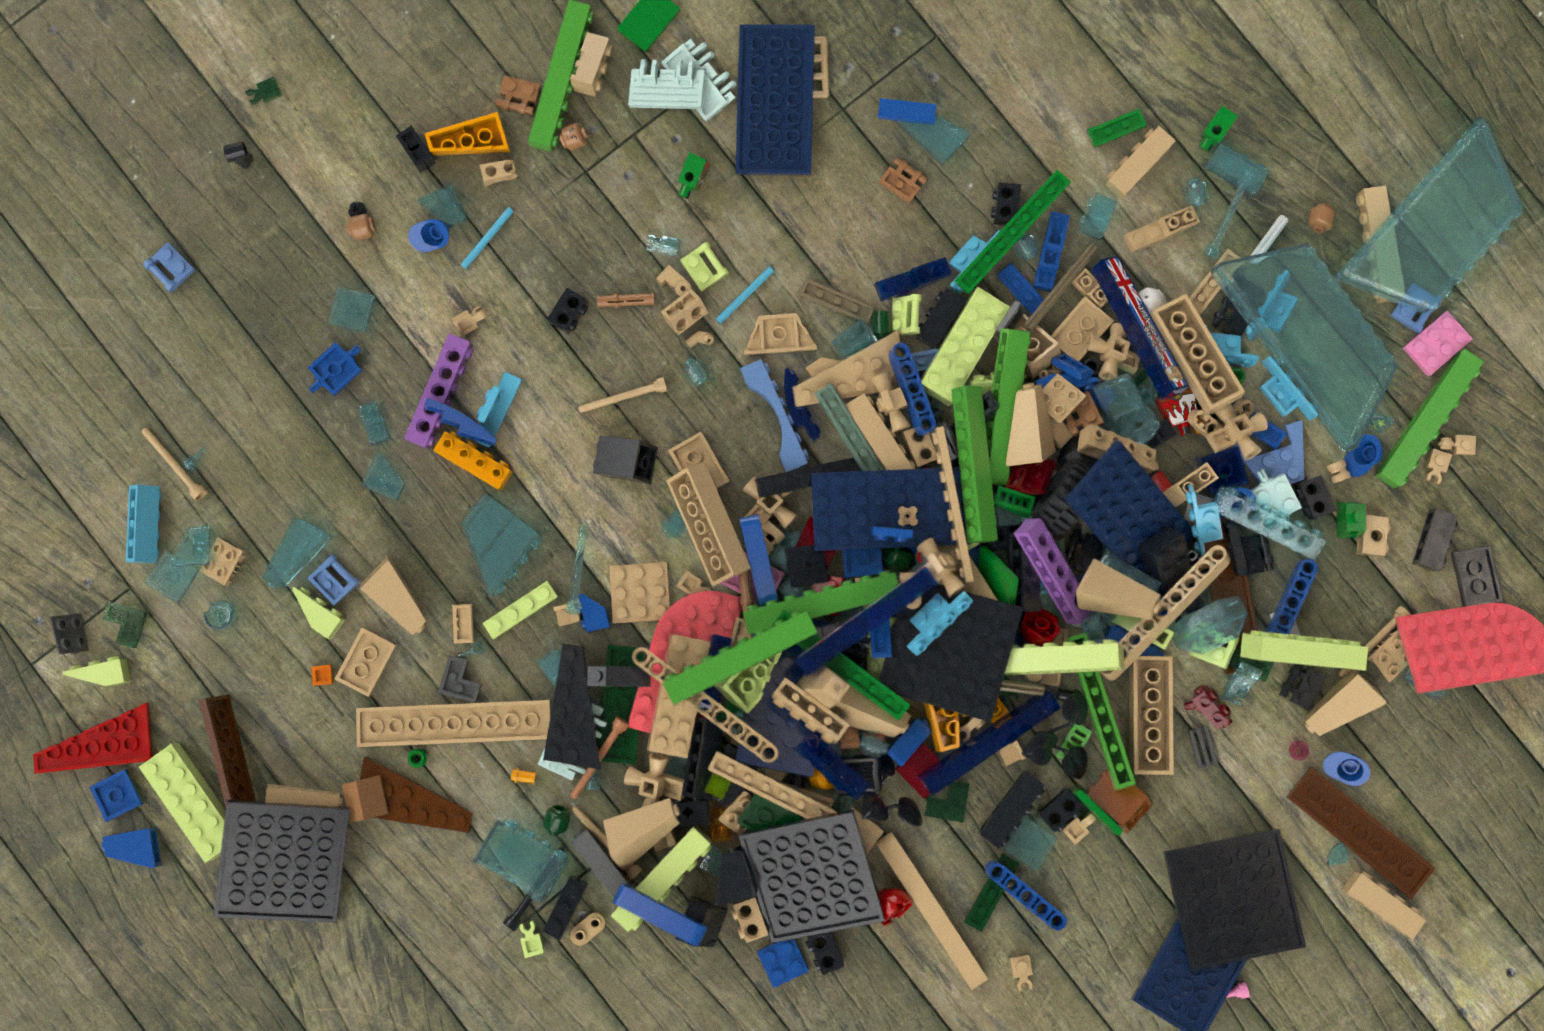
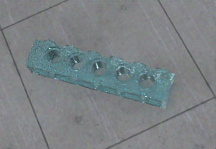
M1221 486L1212 501L1217 503L1219 514L1313 560L1317 558L1327 542L1322 536L1323 532L1314 527L1311 530L1306 527L1304 522L1298 519L1293 521L1289 519V515L1282 511H1279V513L1272 511L1273 508L1268 504L1262 503L1260 505L1256 503V499L1249 495L1244 497L1239 494L1237 489L1231 486L1228 488ZM1235 502H1240L1238 507L1232 508ZM1256 510L1255 515L1249 516L1251 511ZM1273 518L1270 524H1265L1268 519ZM1285 527H1290L1287 532L1282 533ZM1302 535H1306V538L1304 540L1299 541V538Z

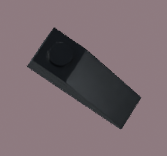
M588 666L587 686L651 687V676L640 667Z

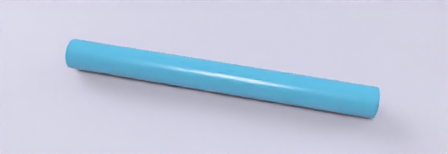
M507 207L460 264L463 268L467 269L512 215L514 211L510 207Z
M768 267L715 320L719 324L724 322L774 273L773 269Z

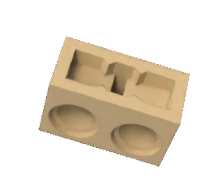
M690 289L662 310L661 313L668 325L679 336L706 315L708 311L701 298Z
M925 423L922 424V427L924 429H928V427L926 428ZM914 428L902 433L911 459L917 469L937 461L936 452H938V448L931 441V432L923 436V441L920 442L916 441L913 437V434L916 433ZM922 450H927L930 452L931 457L923 459L920 453Z
M756 896L733 903L734 908L731 909L734 920L739 921L740 927L737 929L741 939L745 938L746 943L769 935ZM747 905L751 908V913L744 915L741 913L740 908ZM755 924L758 927V931L751 934L747 931V926Z

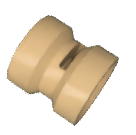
M1345 459L1326 466L1328 472H1331L1333 484L1351 478L1350 472L1346 470L1347 464Z

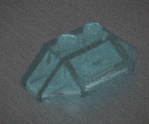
M1239 596L1219 599L1182 617L1169 630L1174 632L1172 639L1177 648L1205 654L1238 638L1248 612Z

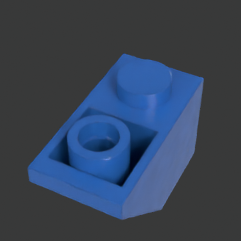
M578 594L579 599H576L578 610H582L583 618H580L582 629H586V632L589 633L611 628L607 608L584 594Z

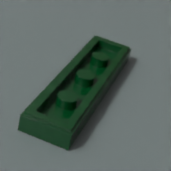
M1003 853L998 859V862L1013 874L1020 864ZM999 866L993 868L992 875L999 873ZM988 877L964 922L982 932L1005 890Z

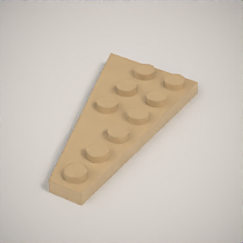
M899 331L892 332L883 339L881 338L872 345L841 360L834 366L792 387L795 406L819 403L814 392L828 383H832L841 399L860 396L863 393L865 395L877 393L879 391L871 379L885 372H889L892 390L899 388L888 358L889 351L896 344L900 343ZM895 350L897 356L902 357L901 351Z

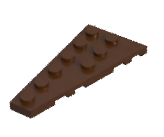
M366 756L363 758L360 780L378 775L381 776L389 812L388 814L373 818L466 833L470 832L473 812L454 802L448 801Z

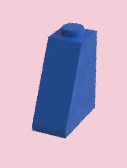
M916 717L910 723L907 730L903 734L900 733L884 751L902 767L932 732L929 729L931 725L924 718L919 720Z
M156 827L103 837L102 850L105 852L106 857L149 868L162 865Z

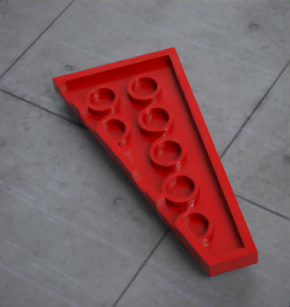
M149 702L33 754L34 774L148 761L153 757Z

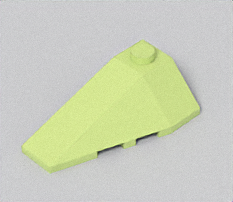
M782 651L714 686L726 699L748 714L761 700L762 691L766 682H769L771 671L774 665L777 664Z

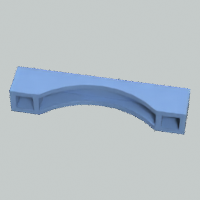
M760 359L740 368L748 389L763 397L778 417L782 431V446L779 458L785 472L807 466V460L810 458L806 449H801L799 443L802 440L799 433H794L792 429L794 422L790 414L786 415L784 411L786 404L783 398H779L776 393L779 389L775 380H770L768 374L771 371L768 364H763Z

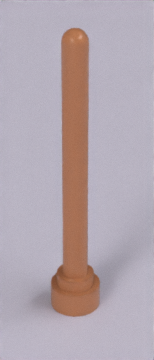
M618 716L612 723L613 730L598 752L600 762L619 733L622 734L629 727L628 722ZM587 768L585 774H583L570 794L572 799H577L596 769Z

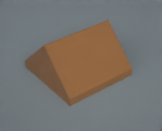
M380 775L342 784L346 807L350 808V823L389 813Z

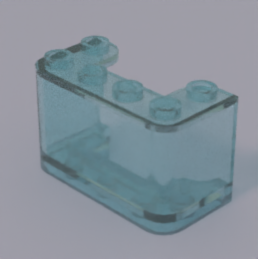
M497 819L474 857L473 862L480 866L484 865L488 870L501 875L523 889L525 893L531 894L530 898L535 901L545 902L570 861L567 858L568 854L560 849H552L550 842L544 839L541 841L536 839L535 833L528 829L525 831L520 829V824L512 819Z

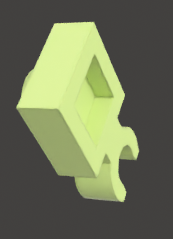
M534 920L530 921L531 929H526L524 923L520 924V930L525 934V937L520 938L525 958L545 952L541 934L534 933L536 928Z

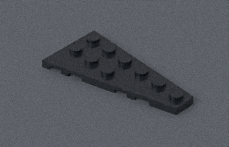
M563 643L543 760L601 770L592 701L590 700L589 693L590 687L587 686L584 647Z

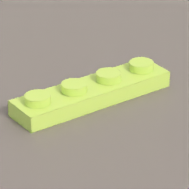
M546 581L483 622V625L492 639H495L558 598V595L550 583Z

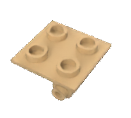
M1058 373L1043 388L1047 413L1052 417L1051 420L1055 424L1058 422L1061 424L1087 396Z
M217 537L200 572L220 584L228 586L229 583L232 584L235 576L233 572H238L235 570V567H241L237 563H242L246 557V551L238 549Z
M1398 630L1389 633L1380 642L1381 646L1377 645V650L1374 649L1367 657V660L1377 666L1389 683L1408 665Z
M743 790L718 820L738 835L745 832L747 829L737 822L753 798V795Z

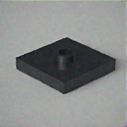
M814 545L784 550L791 588L829 582L823 551H814Z

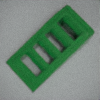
M998 486L994 504L1019 516L1029 518L1036 497ZM1002 493L1006 494L1004 501L1000 500ZM1009 496L1013 497L1011 503H1007ZM1016 499L1019 500L1018 506L1015 505ZM1023 502L1026 503L1025 508L1022 507Z

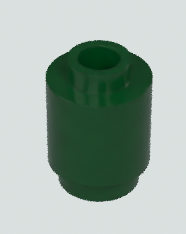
M875 311L872 317L873 335L877 336V339H883L892 333L891 316L889 311Z

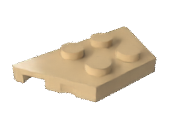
M797 313L758 316L744 350V356L817 351V346L803 326Z

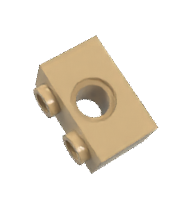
M1366 515V532L1357 538V555L1373 557L1386 555L1389 549L1387 534H1389L1391 529L1388 517ZM1372 532H1375L1377 534L1376 541H1374L1371 537Z

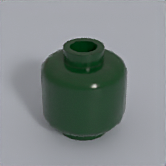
M907 547L886 548L884 553V560L887 566L900 571L906 570L914 561L912 551Z
M553 805L547 809L543 827L548 830L550 835L558 836L568 830L571 815L567 808L561 805Z

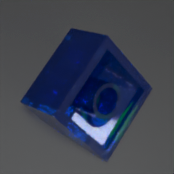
M1232 446L1217 453L1212 452L1195 458L1198 468L1207 462L1219 477L1207 486L1211 495L1249 483L1238 446Z

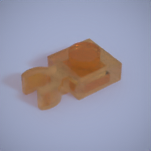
M726 807L712 808L711 813L714 818V822H710L712 842L731 841V829L718 820L727 810Z

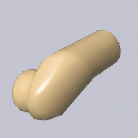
M697 331L685 342L690 348L694 347L697 343L710 345L713 343L714 337L709 332Z
M1052 364V369L1041 370L1039 377L1043 378L1057 373L1062 374L1063 370Z

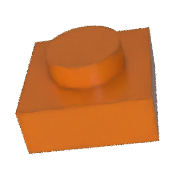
M332 665L311 666L312 686L334 684Z

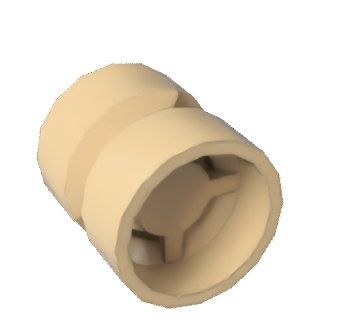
M767 520L762 526V532L769 556L774 550V545H779L784 540L785 535ZM768 534L772 537L770 541L765 537Z

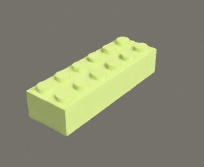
M979 287L971 293L921 378L925 393L948 407L953 404L951 389L964 386L1010 306Z
M1251 630L1250 634H1242L1240 657L1263 661L1366 670L1368 647L1360 646L1361 642Z
M1103 640V644L1095 643V641H1084L1083 645L1075 644V642H1064L1063 646L1055 645V643H1044L1043 647L1036 646V644H1025L1024 648L1013 645L1004 675L1125 670L1124 646L1118 644L1115 640Z
M179 743L170 744L139 766V768L205 863L213 861L221 855L225 809Z
M694 825L635 889L657 901L659 899L663 901L669 895L670 887L672 885L676 887L685 876L683 873L686 870L690 872L698 862L696 859L700 855L704 857L710 851L712 840L699 827ZM619 906L611 915L627 932L631 929L635 931L644 920Z

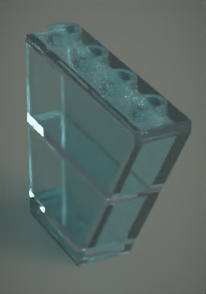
M486 493L461 523L488 594L493 597L499 596L506 588L504 584L508 579L511 581L518 572L516 569L519 565H524L530 557L528 555L532 549L536 550L541 543L540 539L542 536Z

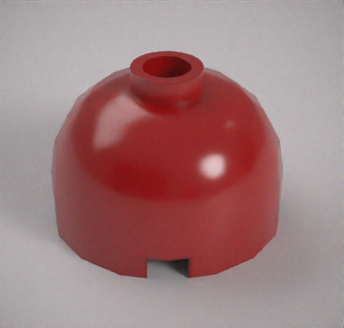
M1044 609L1026 612L1020 625L1023 639L1028 644H1036L1039 647H1043L1044 643H1053L1061 628L1057 624L1058 619Z
M884 888L878 893L885 916V921L880 922L883 926L893 923L891 919L896 917L899 919L912 906L911 902L913 900L899 888H891L889 890Z

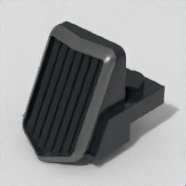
M869 754L836 757V762L833 765L829 779L835 790L839 793V797L863 795L868 791H881L880 759L877 757L869 758Z

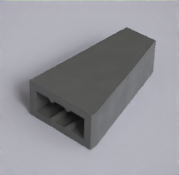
M581 829L573 836L575 838L572 842L573 846L613 898H615L621 883L628 886L632 885L633 881L626 876L627 873L620 869L611 858L610 853L589 829L586 831Z

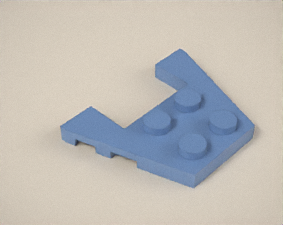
M1302 420L1283 426L1287 433L1289 446L1253 457L1249 460H1244L1239 444L1231 447L1238 454L1243 464L1249 468L1259 484L1261 480L1257 471L1261 472V469H1265L1268 478H1274L1284 473L1290 484L1304 480Z

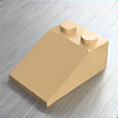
M1023 313V316L1013 330L1030 332L1031 343L1028 347V362L1024 372L1034 379L1041 370H1045L1051 365L1052 357L1061 355L1059 343L1038 325L1032 331H1028L1024 324L1029 317ZM995 332L994 335H993V337H994V338L997 340V342L999 343L998 336H997V333H998V332Z

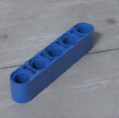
M898 343L889 351L888 358L898 386L901 388L907 402L906 408L914 430L918 435L925 436L935 429L936 421L910 349L905 343ZM895 350L901 351L902 357L897 356ZM902 368H906L909 371V375H905L902 372ZM913 386L915 393L910 392L908 387ZM916 403L922 407V411H918L915 408ZM922 421L928 424V429L922 427Z
M759 514L739 518L759 607L766 606L765 602L777 599L778 603Z
M1306 559L1297 562L1266 632L1290 634L1318 570V565L1314 560ZM1305 563L1308 564L1310 567L1308 573L1304 572L1303 565ZM1296 581H1300L1302 584L1300 591L1295 587ZM1289 598L1294 601L1293 608H1290L1287 604ZM1282 615L1285 616L1287 620L1284 626L1280 623V617Z
M992 860L986 864L985 872L993 881L1052 929L1062 930L1066 926V917L1001 863ZM999 866V873L992 875V869ZM1014 879V885L1007 887L1008 880ZM1025 891H1029V897L1023 900L1022 894ZM1044 903V909L1037 912V906ZM1059 915V921L1052 924L1053 917Z
M621 883L613 900V903L697 947H699L707 930V927L623 883Z

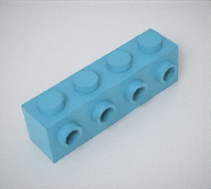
M138 484L129 486L126 563H157L159 557L157 541L160 536L158 530V521L160 520L159 502L161 500L160 486Z

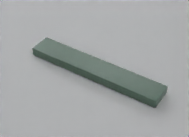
M828 383L814 392V395L861 471L884 470L832 383Z

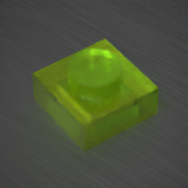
M713 772L705 791L723 799L731 781Z

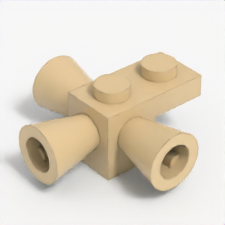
M1113 323L1110 325V338L1107 341L1091 332L1084 344V350L1101 353L1099 360L1104 362L1099 372V377L1106 381L1118 379V368L1131 374L1137 372L1140 355L1129 351L1130 342L1125 340L1129 328L1123 323Z
M889 372L873 377L871 380L880 392L876 402L877 408L884 416L890 417L892 433L909 427V422L901 412V409L907 407V402L901 388L892 390Z
M1232 404L1214 412L1226 424L1224 428L1208 433L1205 437L1215 453L1239 444L1244 460H1249L1261 452L1262 449L1250 436L1253 432L1265 431L1267 429V420L1262 413H1256L1249 419L1246 414L1236 417Z
M753 477L742 491L757 499L756 505L745 517L759 514L762 527L767 520L775 515L784 529H786L798 516L782 506V498L791 492L759 498L755 483L756 477Z
M933 538L925 540L917 547V550L929 560L923 566V570L932 583L939 584L943 581L949 597L957 595L966 587L956 577L959 574V562L950 555L939 553Z
M649 754L650 771L645 774L632 766L626 771L624 784L640 786L638 794L645 796L642 807L659 802V797L662 795L679 801L684 798L682 796L684 779L663 773L668 761V756L664 754Z

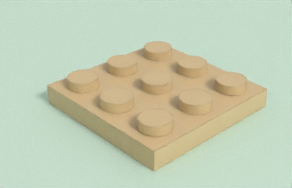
M667 562L609 566L613 624L659 621L664 612L670 607Z

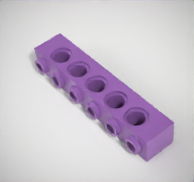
M448 334L406 432L405 440L428 450L430 446L435 444L437 429H440L443 425L440 422L442 414H429V410L424 409L427 398H430L449 407L451 406V396L457 392L459 387L457 382L460 376L464 375L466 371L465 363L467 359L471 358L474 351L473 345L469 341ZM458 353L460 355L459 359L456 362H452V355ZM452 371L451 378L444 379V373ZM440 388H444V395L441 397H437V390ZM429 423V430L422 432V425Z
M1041 518L1026 519L1015 531V537L1066 623L1082 624L1092 611L1078 608L1076 590L1079 586L1078 581Z

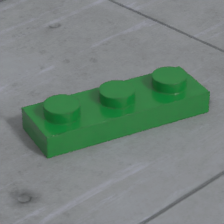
M1139 108L1092 127L1086 132L1093 148H1096L1143 129L1147 124Z

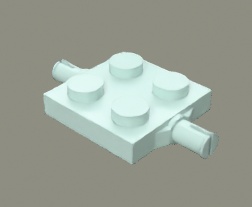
M1261 469V472L1257 471L1261 482L1251 491L1256 496L1255 505L1266 525L1276 520H1281L1285 529H1289V526L1291 528L1293 524L1288 516L1302 507L1286 475L1283 473L1277 477L1268 478L1265 469Z

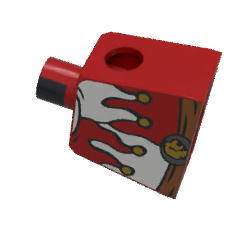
M1191 389L1162 397L1155 401L1162 418H1167L1172 427L1178 426L1181 436L1193 433L1188 422V415L1192 410L1197 409Z

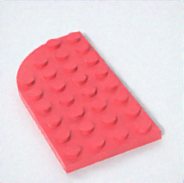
M701 591L679 599L664 612L658 621L649 651L665 662L670 634L709 641L708 656L712 655V657L719 655V650L730 644L736 618H739L742 605H740L741 597L719 591ZM655 664L652 667L654 674H661L663 671V666L660 664ZM652 676L651 687H638L628 720L629 728L647 733L651 731L660 682ZM712 686L703 692L715 700L718 689ZM702 700L699 706L702 710L706 711L710 709L711 704L708 700ZM698 711L696 712L697 718L707 719Z
M1485 603L1400 616L1395 619L1417 694L1544 674V626L1530 613L1516 606L1505 603Z

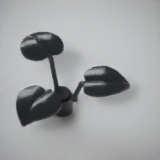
M1074 689L1067 696L1062 706L1063 717L1069 723L1056 728H1049L1048 731H1038L1027 743L1021 755L1031 760L1034 764L1043 766L1051 760L1053 755L1052 748L1060 750L1067 754L1062 760V766L1066 774L1072 778L1081 779L1085 774L1088 763L1086 751L1081 746H1073L1070 752L1065 748L1057 746L1058 737L1054 733L1072 726L1073 723L1082 725L1087 718V701L1078 689Z
M871 748L869 758L877 757L880 759L883 786L888 776L892 777L895 775V765L885 752L877 748ZM868 791L864 794L861 807L862 819L884 822L888 819V810L897 808L898 816L904 822L913 826L922 825L919 808L911 799L901 797L898 800L899 804L886 807L883 800L877 795L879 791Z

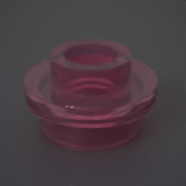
M1295 741L1289 747V754L1294 760L1301 761L1307 758L1309 748L1304 742ZM1297 747H1300L1301 749L1300 754H1296L1295 752Z

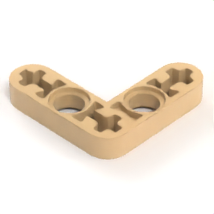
M1245 399L1237 400L1233 405L1236 417L1237 414L1238 416L1246 414L1249 419L1253 412V403ZM1194 409L1188 415L1189 424L1204 437L1208 434V426L1210 424L1214 426L1213 431L1224 428L1226 425L1224 422L1219 424L1210 415L1206 416L1203 410ZM1197 415H1199L1198 418H1199L1201 421H1204L1203 423H1202V422H1197V421H1198V419L1196 418Z

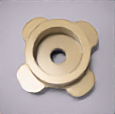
M902 506L898 509L900 514L898 523L901 526L905 524L914 526L917 524L916 507L905 508Z

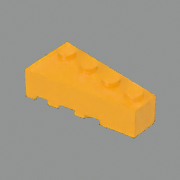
M498 112L424 133L429 150L433 156L511 152Z
M924 703L928 723L931 725L930 730L932 731L931 734L936 752L960 747L958 713Z

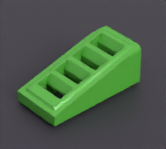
M1073 723L1060 747L1067 749L1069 752L1070 748L1066 746L1068 743L1083 748L1092 731L1082 725ZM1078 730L1082 732L1084 735L1083 737H1081L1074 732ZM1073 736L1074 738L1080 740V743L1078 744L1070 740L1071 737ZM1060 750L1055 754V756L1062 760L1066 756Z

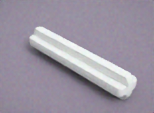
M1283 215L1277 218L1250 255L1249 260L1252 263L1257 264L1288 223V218Z

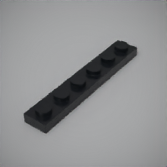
M852 457L756 478L755 483L759 498L812 487L811 473L861 471V469Z

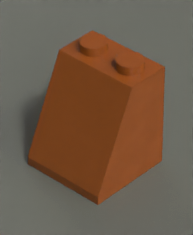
M1106 769L1101 774V779L1098 783H1094L1089 787L1087 795L1128 834L1153 805L1149 797L1135 785L1114 791L1108 769Z

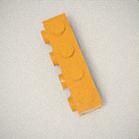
M445 431L433 451L499 491H502L513 473L509 469L510 465L502 460L499 463L493 460L494 456L485 450L481 453L476 450L477 445L470 441L464 443L460 440L461 436L456 435L457 433L451 431L449 434Z

